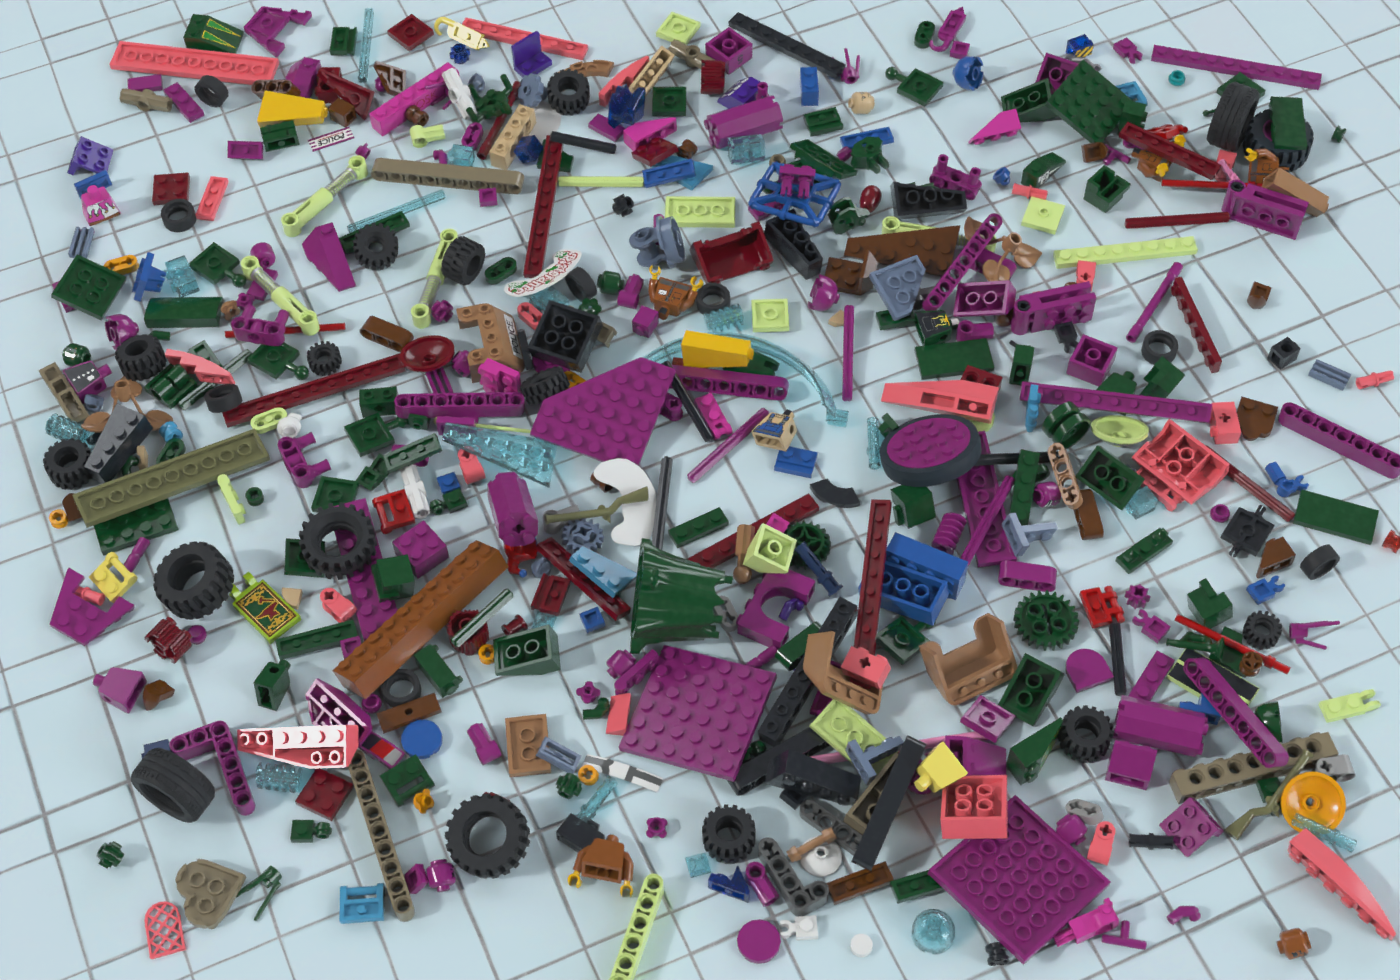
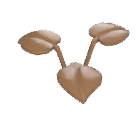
M970 216L966 219L964 225V232L968 241L982 224ZM1012 232L1007 237L1003 235L1001 238L989 241L987 245L1003 241L1002 249L1005 253L998 263L995 260H987L983 264L982 270L988 281L1009 280V269L1001 265L1009 252L1014 256L1016 264L1026 269L1031 268L1036 263L1042 252L1022 243L1021 236L1016 232Z
M123 376L114 383V387L110 392L111 397L114 399L112 411L118 400L120 402H128L131 398L138 412L145 415L135 397L142 393V386L138 382L128 380ZM151 410L145 415L153 427L152 431L159 430L164 423L173 421L172 416L160 410ZM107 412L93 413L85 419L81 427L90 432L101 433L110 415Z

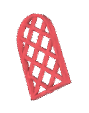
M167 901L152 905L145 915L150 959L186 950L181 916L177 907ZM167 905L173 907L170 913L164 911ZM154 909L158 910L155 917L150 915ZM175 910L177 913V917L172 915ZM161 913L167 915L163 922L157 919ZM148 918L152 919V921L150 922L149 925H148ZM169 918L176 920L172 927L166 924ZM154 922L161 924L157 931L151 929ZM177 924H179L180 932L174 929ZM163 927L170 929L165 936L159 933ZM149 931H151L152 933H154V935H153V937H152L151 939H150ZM172 931L178 934L174 941L168 938ZM157 935L163 938L159 945L153 942ZM180 937L182 945L176 943ZM166 940L172 943L168 950L161 947ZM151 945L157 947L153 953ZM174 945L179 947L177 949L171 950L174 947ZM159 949L164 951L163 953L156 954Z

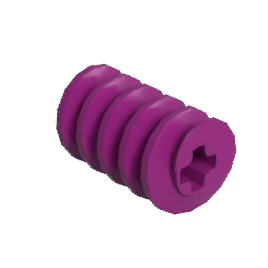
M950 512L944 514L931 542L932 547L953 555L967 520L957 513Z

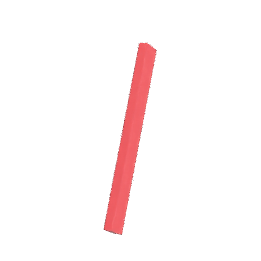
M465 17L462 23L484 34L486 39L512 45L533 33ZM540 34L541 51L583 60L588 51V45Z

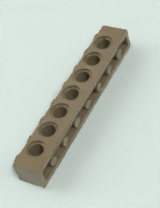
M1315 732L1306 738L1301 739V737H1297L1284 744L1279 742L1288 754L1295 756V758L1289 756L1288 763L1283 767L1266 768L1252 752L1246 754L1237 753L1228 759L1218 758L1209 764L1199 763L1190 769H1178L1172 773L1169 784L1178 804H1182L1189 797L1201 799L1256 784L1258 780L1286 776L1303 754V749H1312L1314 752L1311 753L1314 757L1309 759L1301 771L1316 767L1317 761L1321 758L1335 757L1339 753L1329 732ZM1249 764L1255 765L1256 768H1252ZM1229 769H1233L1237 773H1232ZM1210 774L1217 776L1218 779L1212 778ZM1190 780H1195L1198 784H1194Z

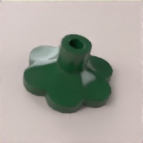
M584 298L579 306V310L598 315L602 309L595 298Z

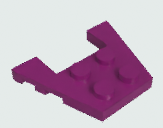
M262 6L244 26V31L273 56L278 57L285 49V45L274 40V38L289 21L305 26L311 19L312 14L310 11L301 13L295 9L282 11V8Z
M68 568L50 621V627L85 646L102 634L111 624L118 622L126 613L133 611L135 606L119 596L108 612L99 609L74 594L85 578L80 573Z

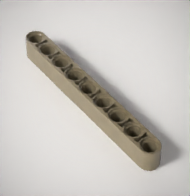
M377 158L371 172L372 178L377 181L475 191L496 188L497 193L519 194L525 178L519 171Z
M357 749L348 768L394 912L398 920L407 922L415 915L413 902L365 755L361 750ZM361 760L358 764H353L354 761ZM361 778H367L365 781L359 782ZM366 796H372V798L368 800L364 799ZM372 814H378L375 818H370ZM378 832H384L381 836H375ZM385 850H390L386 855L381 854ZM392 868L396 869L394 873H387ZM402 887L401 891L393 892L395 888ZM409 906L406 911H399L401 907Z

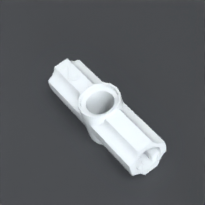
M450 68L443 72L442 77L449 89V98L452 103H456L463 119H470L466 112L468 107H472L477 115V111L470 99V89L467 85H463L456 69Z
M412 464L400 469L414 517L423 519L430 514V507L426 499L427 495L423 481L420 480L416 465Z

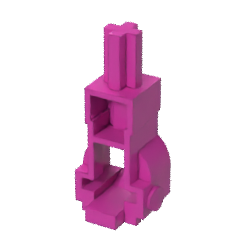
M1109 897L1104 899L1103 904L1098 906L1097 909L1068 921V928L1058 932L1053 937L1057 947L1072 940L1079 944L1096 935L1115 929L1119 924V919Z

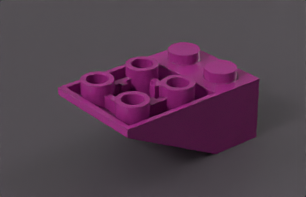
M945 735L944 743L968 772L966 776L1006 775V748L967 736Z

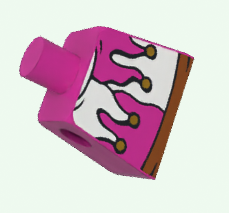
M92 185L88 187L87 193L82 194L83 214L89 226L121 215L115 201L105 187L98 188Z

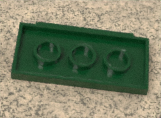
M1271 96L1269 116L1274 149L1306 150L1307 139L1302 98Z
M809 139L793 142L789 147L795 151L794 159L800 158L803 165L813 166L817 174L827 175L831 178L835 176L841 180L856 176L858 170Z

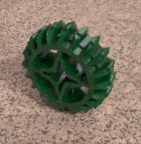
M805 520L802 521V524H799L797 521L794 523V526L789 524L784 534L797 540L795 548L805 541V544L821 564L822 561L826 562L827 556L830 554L831 542L825 528L820 529L819 524L814 526L812 521L806 524ZM794 550L790 567L795 564L797 570L801 566L806 571L808 565Z

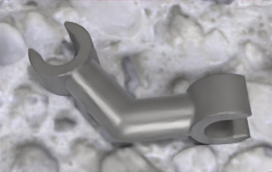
M1069 53L1064 58L1076 63L1085 60L1094 69H1097L1098 72L1102 69L1100 65L1093 64L1086 57H1075Z

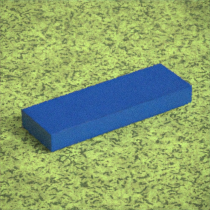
M889 127L840 137L842 148L847 146L849 149H852L855 143L866 137H879L883 141L882 145L894 143V137Z
M693 159L642 170L646 188L696 176Z

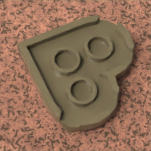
M197 859V861L191 862L188 865L184 864L178 871L175 882L178 892L186 899L184 909L188 921L197 928H216L227 915L246 880L245 874L204 859Z

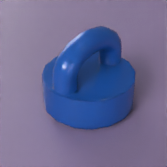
M1001 167L994 173L993 180L997 184L1000 183L1003 186H1007L1010 182V171L1006 167Z

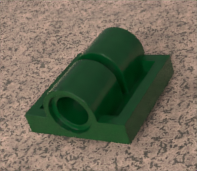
M170 363L146 384L144 389L151 396L172 409L178 404V401L198 385L179 364L174 366Z

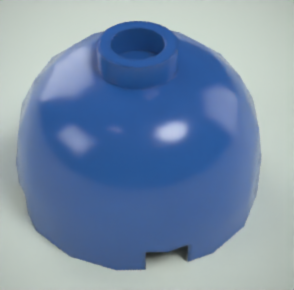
M977 56L963 57L953 68L956 84L962 89L974 91V88L978 89L980 87L984 74L981 71V66H983L981 58Z

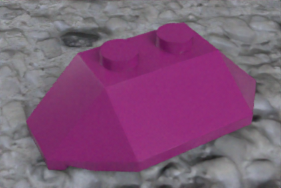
M318 678L314 680L305 694L312 724L314 726L358 725V746L362 745L373 729L370 716L343 691Z

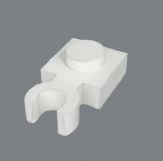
M816 915L794 917L795 923H791L788 920L780 921V927H787L789 929L787 932H781V938L787 939L792 935H796V941L818 939Z

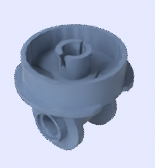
M657 216L656 227L641 228L635 231L629 238L631 247L640 250L637 255V262L642 267L654 266L666 260L668 267L674 268L676 263L685 261L683 239L673 216L664 219L662 216Z

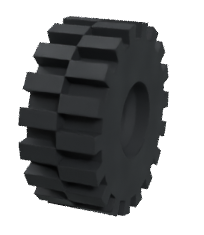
M372 223L370 227L368 224L364 225V230L360 228L358 233L355 234V239H353L356 260L359 259L361 266L365 264L367 269L371 266L372 270H376V267H380V270H383L384 265L388 268L391 266L390 262L394 263L395 257L398 255V238L395 236V232L393 230L390 231L389 226L384 228L382 223H379V226H376V223ZM373 242H379L382 244L383 249L380 252H372L369 249V245Z
M554 366L527 378V381H523L520 385V389L528 405H538L544 399L569 388L570 383L563 368Z

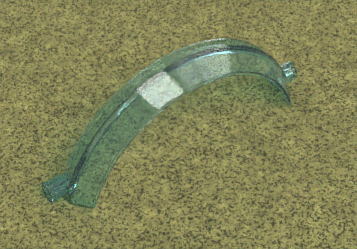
M732 332L707 333L750 340L751 348L789 365L799 372L818 392L821 404L827 410V424L840 427L847 426L849 411L836 409L833 397L826 384L808 364L796 355L772 342L751 335ZM683 337L654 349L644 355L643 358L658 362L673 354L682 352L681 343Z

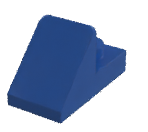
M1202 692L1198 704L1186 701L1180 702L1178 708L1205 713V717H1208V724L1218 725L1221 715Z

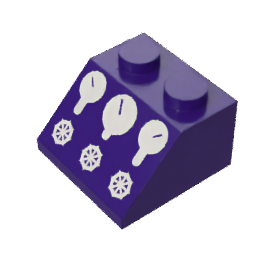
M753 77L737 81L717 100V103L729 109L756 100V95L758 94L757 85L760 81Z

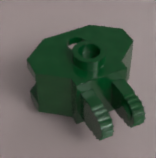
M866 137L855 143L851 151L852 159L850 164L854 168L871 169L876 174L881 172L880 166L887 169L889 162L882 155L883 141L879 137Z
M843 197L836 201L828 213L835 234H843L850 229H854L856 226H863L866 223L865 219L870 216L868 209L857 208V205L852 203L850 197Z

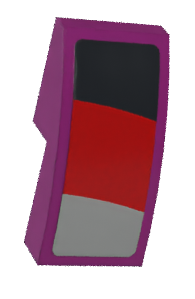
M372 731L363 744L358 746L365 754L373 760L377 759L388 769L395 767L405 755L394 744Z

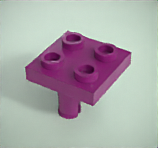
M791 164L780 166L778 183H782L780 196L785 197V191L787 190V197H791L792 184H798V198H802L803 192H805L804 199H808L810 186H813L816 169H812L810 166H801L799 168Z

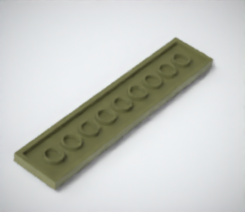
M254 428L81 491L72 496L86 528L215 481L220 474L229 476L269 461L270 458Z

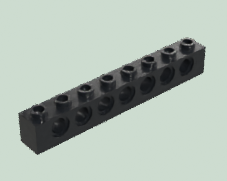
M842 597L838 598L818 633L835 632L831 659L858 615L857 605ZM805 654L758 730L759 739L773 747L781 743L815 687L803 670Z

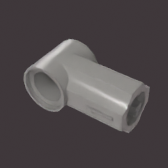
M575 504L558 511L548 510L544 514L556 515L579 512L580 510ZM543 514L544 530L548 534H557L564 525L568 526V521L545 525Z

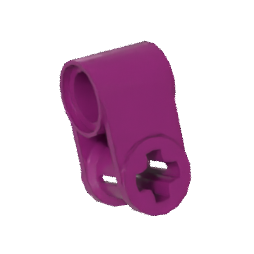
M668 393L660 414L670 421H679L683 417L681 400Z

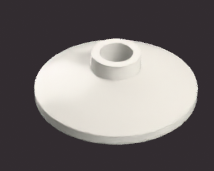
M816 837L808 839L805 843L813 840ZM835 841L830 844L825 842L801 855L800 863L803 869L813 876H829L840 867L842 861L841 849ZM823 851L825 854L823 856H819L817 852Z

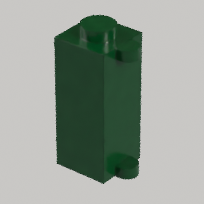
M429 644L413 655L416 665L443 698L446 695L453 694L459 688L463 678L461 676L456 677L437 653L439 647L436 644L433 646Z

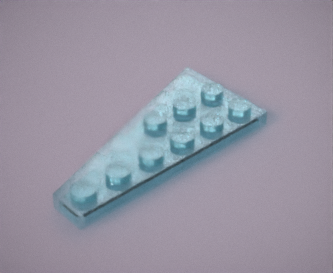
M446 422L442 441L550 488L557 445L537 438Z

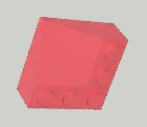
M1007 775L964 776L943 788L940 819L942 839L1007 838Z

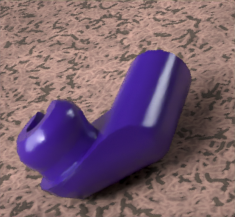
M799 598L786 601L778 618L787 621L793 610L801 611L803 609L804 602L800 601Z

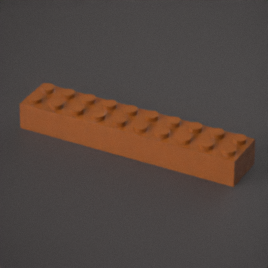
M477 540L469 544L468 548L456 556L446 568H443L435 578L429 581L417 594L413 595L403 607H400L390 619L386 620L379 629L369 635L360 646L356 647L346 659L342 660L332 670L342 686L364 699L369 697L450 621V616H453L452 613H456V610H463L508 568L500 551Z

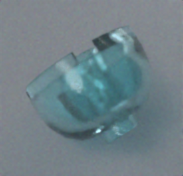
M927 909L915 918L912 924L911 937L919 950L937 955L951 947L955 938V926L952 918L946 912L939 909Z

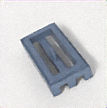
M80 227L75 228L68 252L70 258H75L77 254L87 258L95 232L93 227L89 229L87 227L82 229ZM88 234L84 245L85 235Z
M1316 359L1308 376L1343 391L1351 374Z
M546 736L536 754L537 757L572 774L575 772L581 759V755Z

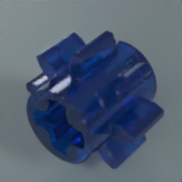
M455 44L451 47L450 59H454V63L464 64L467 60L469 61L470 49H466L465 44Z

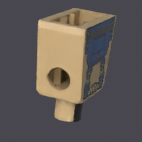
M788 409L783 414L769 413L752 430L756 445L787 451L797 432L793 420L795 417L794 413Z

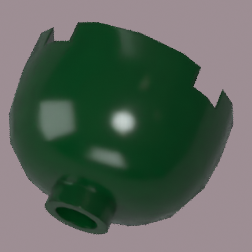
M1278 701L1261 704L1256 708L1254 714L1277 741L1283 743Z

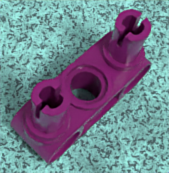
M939 155L937 164L933 167L932 174L929 177L930 183H934V186L940 189L965 191L967 200L975 199L982 186L979 180L981 170L973 167L970 170V174H966L947 166L949 159L947 155Z
M247 304L241 316L231 321V327L237 340L254 344L279 346L285 341V324L290 315L288 311L280 310L275 321L254 319L255 307Z
M312 432L299 438L282 437L277 444L286 469L299 488H308L313 480L316 479V476L331 470L327 459L312 466L307 465L301 449L316 443Z

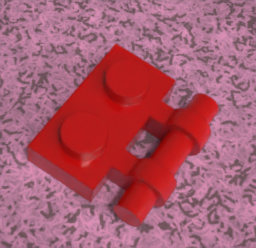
M1165 124L1160 127H1153L1147 131L1170 141L1176 135L1187 133L1188 128L1181 124L1174 126Z
M1106 586L1104 588L1105 593L1101 592L1100 587L1080 591L1079 596L1092 628L1110 625L1113 621L1111 617L1116 618L1118 623L1125 621L1123 608L1119 606L1117 593L1113 591L1112 586ZM1105 602H1109L1110 605H1111V608H1107V605H1106Z

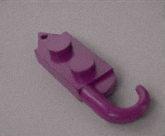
M963 7L950 11L938 31V38L944 43L938 47L933 45V40H930L929 46L932 50L943 52L954 41L966 20Z

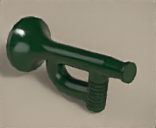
M1188 631L1180 640L1167 638L1166 646L1209 652L1221 662L1224 651V638L1212 643L1208 636Z

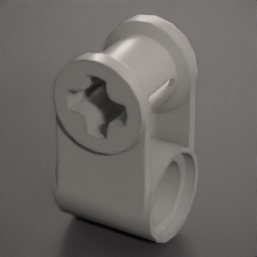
M1346 754L1321 758L1317 761L1316 767L1312 769L1314 772H1320L1332 777L1336 782L1351 780L1356 775L1349 756Z

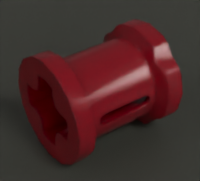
M517 614L515 619L507 625L503 624L501 628L507 636L522 630L525 631L528 629L525 620Z

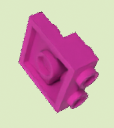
M487 358L479 366L478 373L481 374L480 384L483 385V389L486 392H519L523 394L520 389V372L490 358Z

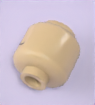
M855 92L849 98L848 106L854 114H868L874 108V97L869 92Z

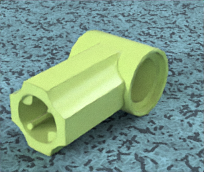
M442 124L426 128L421 125H415L409 131L412 144L416 148H422L431 141L445 139Z

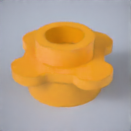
M424 789L422 793H417L413 800L415 808L421 814H425L427 809L434 806V800L430 796L429 789Z

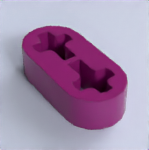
M471 123L462 137V146L467 152L476 150L483 137L484 132L480 123Z

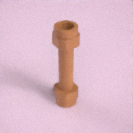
M832 828L822 830V835L798 848L796 846L789 848L790 850L786 851L791 862L799 861L802 859L801 855L825 842L828 844L834 842L833 840L837 839Z

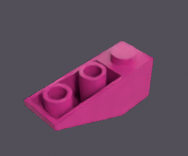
M1012 109L1000 112L971 138L968 143L979 145L988 139L995 141L1001 139V136L1007 135V137L1017 135V132L1021 129L1017 110Z

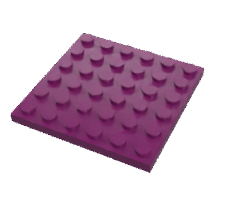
M664 645L657 660L659 664L652 670L627 726L626 733H624L618 746L619 750L735 782L777 679V674Z
M1014 795L1007 801V838L963 839L928 870V874L1024 965L1068 924V921L1074 919L1110 885L1111 881L1021 799Z

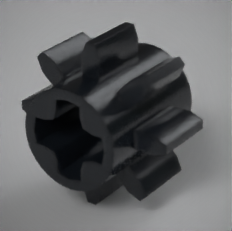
M622 194L613 199L615 203H613L612 208L617 215L625 217L633 212L631 208H633L634 202L629 196L625 197Z

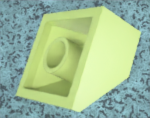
M762 523L747 549L743 565L759 573L786 574L789 570L797 540Z

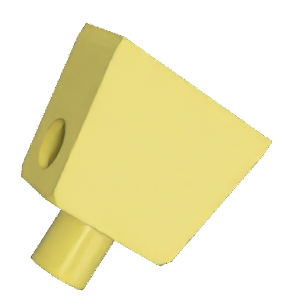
M942 741L932 749L916 768L920 778L914 784L921 792L929 787L933 793H936L960 780L968 772Z

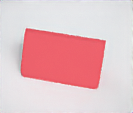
M631 693L611 696L606 734L623 736L626 733L631 706Z

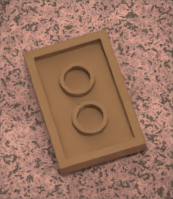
M546 714L505 718L509 776L519 777L551 773V764L536 756L545 736L548 737Z

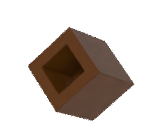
M338 98L328 107L330 119L345 128L357 118L355 107L341 98Z

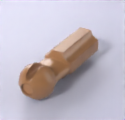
M741 524L737 527L735 555L738 557L737 567L733 571V578L740 584L749 582L752 577V570L743 565L747 549L754 538L755 527L752 525Z

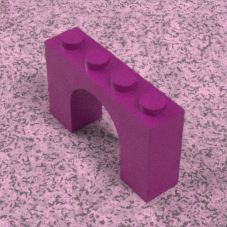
M790 569L786 574L763 573V580L761 584L758 583L756 585L753 598L747 600L743 615L740 614L736 620L737 634L767 647L774 645L778 650L787 642L790 627L767 617L761 607L768 599L777 596L790 599L799 598L807 606L815 591L816 580Z

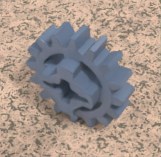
M586 518L582 519V521L577 519L574 523L568 521V526L564 525L562 531V545H566L567 551L572 549V554L582 546L597 553V548L601 549L604 540L603 529H599V523L593 524V519L589 520V522L586 521Z

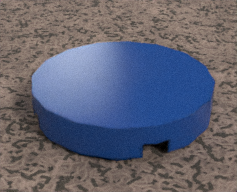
M416 720L405 727L401 735V744L406 754L410 757L416 754L419 759H427L440 750L443 737L440 728L434 722Z

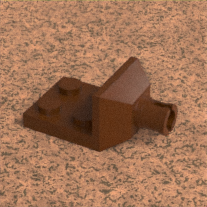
M866 250L863 263L829 257L824 276L831 278L836 283L837 292L861 296L874 287L869 275L880 268H877L878 262L872 253Z

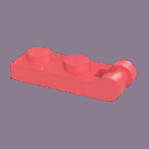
M1143 467L1136 471L1145 478L1141 487L1162 502L1167 510L1174 511L1177 508V504H1181L1184 501L1183 498Z

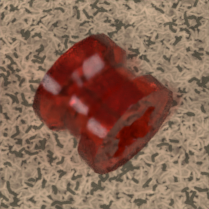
M1391 529L1382 547L1390 548L1396 554L1400 549V536Z

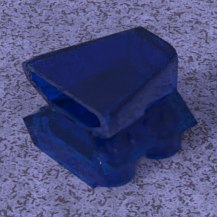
M627 84L617 86L615 93H612L609 101L608 124L613 129L621 123L633 125L643 118L645 88L638 87L631 94Z

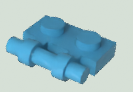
M1031 384L1025 416L1027 432H1033L1037 425L1036 419L1039 415L1038 409L1041 400V393H1038L1039 385Z

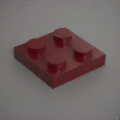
M413 14L387 30L388 36L409 52L434 35L433 29Z
M656 137L651 139L649 143L637 147V150L631 152L633 159L652 167L678 152L677 145Z
M189 172L154 175L153 205H165L174 199L189 201Z
M316 768L295 800V803L327 820L333 821L354 786L353 783L321 768Z

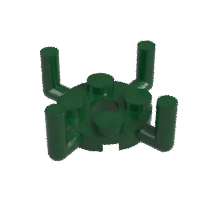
M506 74L500 76L505 89L503 91L490 89L483 97L478 95L473 84L468 85L471 96L476 102L475 107L478 112L476 116L472 107L466 109L472 123H480L483 119H491L490 117L494 115L499 117L503 113L506 115L512 114L507 96L513 91V87Z

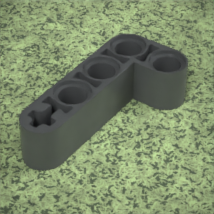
M768 837L760 841L759 859L790 911L795 916H805L827 903L829 887L825 882L815 881L804 887L777 842ZM782 866L784 869L781 871H777L774 869V867ZM787 883H791L794 885V887L790 889L786 888L784 885ZM821 891L824 895L819 897L814 892ZM797 901H803L805 905L797 906L795 903Z

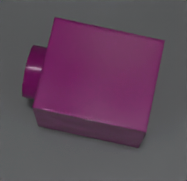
M642 305L632 320L633 332L639 336L649 338L659 323L658 311Z

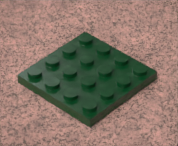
M1082 60L1044 105L1087 141L1094 143L1103 142L1120 122L1126 100H1133L1085 60Z
M169 498L94 525L103 556L110 552H116L136 545L140 537L151 540L179 530Z

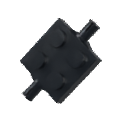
M1259 505L1255 513L1241 507L1237 509L1220 537L1233 545L1229 552L1230 556L1233 554L1235 558L1240 550H1244L1256 557L1274 528V524L1262 517L1266 511L1265 506Z

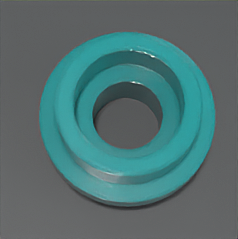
M1180 70L1173 71L1168 77V81L1174 86H1181L1186 80L1184 73Z

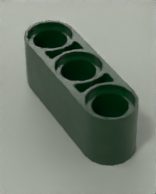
M817 621L809 625L784 644L776 652L775 658L788 671L794 670L805 654L808 634L818 633L822 625Z

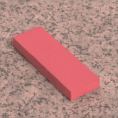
M210 177L196 212V219L214 221L228 185L227 178Z

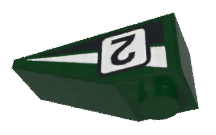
M1053 152L1034 159L1023 169L1021 184L1025 186L1032 185L1033 188L1039 189L1066 163V160Z

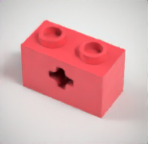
M1211 403L1213 406L1210 419V436L1214 437L1215 444L1238 443L1241 429L1235 403Z
M852 646L840 667L844 675L879 690L882 688L891 670L885 657L878 654L874 656L862 647L857 649Z

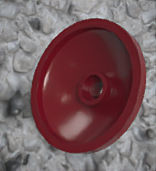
M438 335L424 336L404 346L400 353V360L402 365L411 371L420 373L432 372L444 367L451 361L455 354V347L453 342L446 337Z

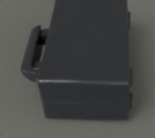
M572 813L556 831L557 839L576 852L591 845L596 838L605 839V835L598 831L600 828L598 823L587 816L580 819Z

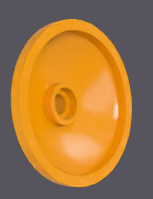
M1304 772L1293 777L1286 784L1281 795L1280 804L1283 817L1298 832L1306 828L1314 836L1327 834L1340 824L1345 814L1346 799L1342 788L1332 777L1320 772ZM1309 798H1311L1313 801L1310 806L1306 804V801Z

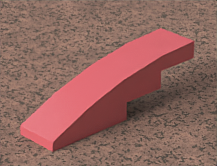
M649 56L637 60L612 78L599 92V105L606 107L613 97L620 99L650 61Z
M167 349L165 352L169 363L172 365L179 364L189 374H196L201 382L235 384L230 372L207 359L172 349Z

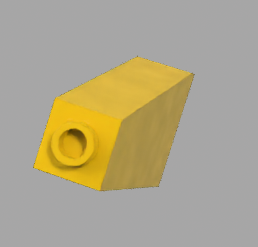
M265 91L257 123L260 128L292 120L295 126L322 124L324 118L328 116V108L325 102L321 100Z
M686 330L681 343L683 364L688 367H747L749 359L752 360L754 355V349L751 348L750 340Z

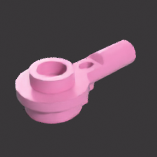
M1224 159L1218 162L1221 164V169L1226 175V182L1240 180L1237 174L1232 169H1229Z

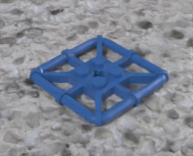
M777 161L772 162V165L768 167L762 179L758 180L757 187L748 202L749 207L778 216L781 220L788 219L812 227H818L824 220L828 210L832 208L833 201L840 191L841 182L839 179L815 173L814 180L821 183H813V186H810L808 199H804L805 192H803L802 198H798V184H792L791 197H787V190L785 191V197L780 196L782 183L772 182L769 179L773 172L779 175L780 166H784V164ZM766 188L775 191L774 194L759 197ZM832 188L828 198L815 194L818 191ZM779 202L785 205L782 210L763 204ZM810 202L823 205L818 216L809 206ZM791 206L802 209L808 218L789 213L788 211Z

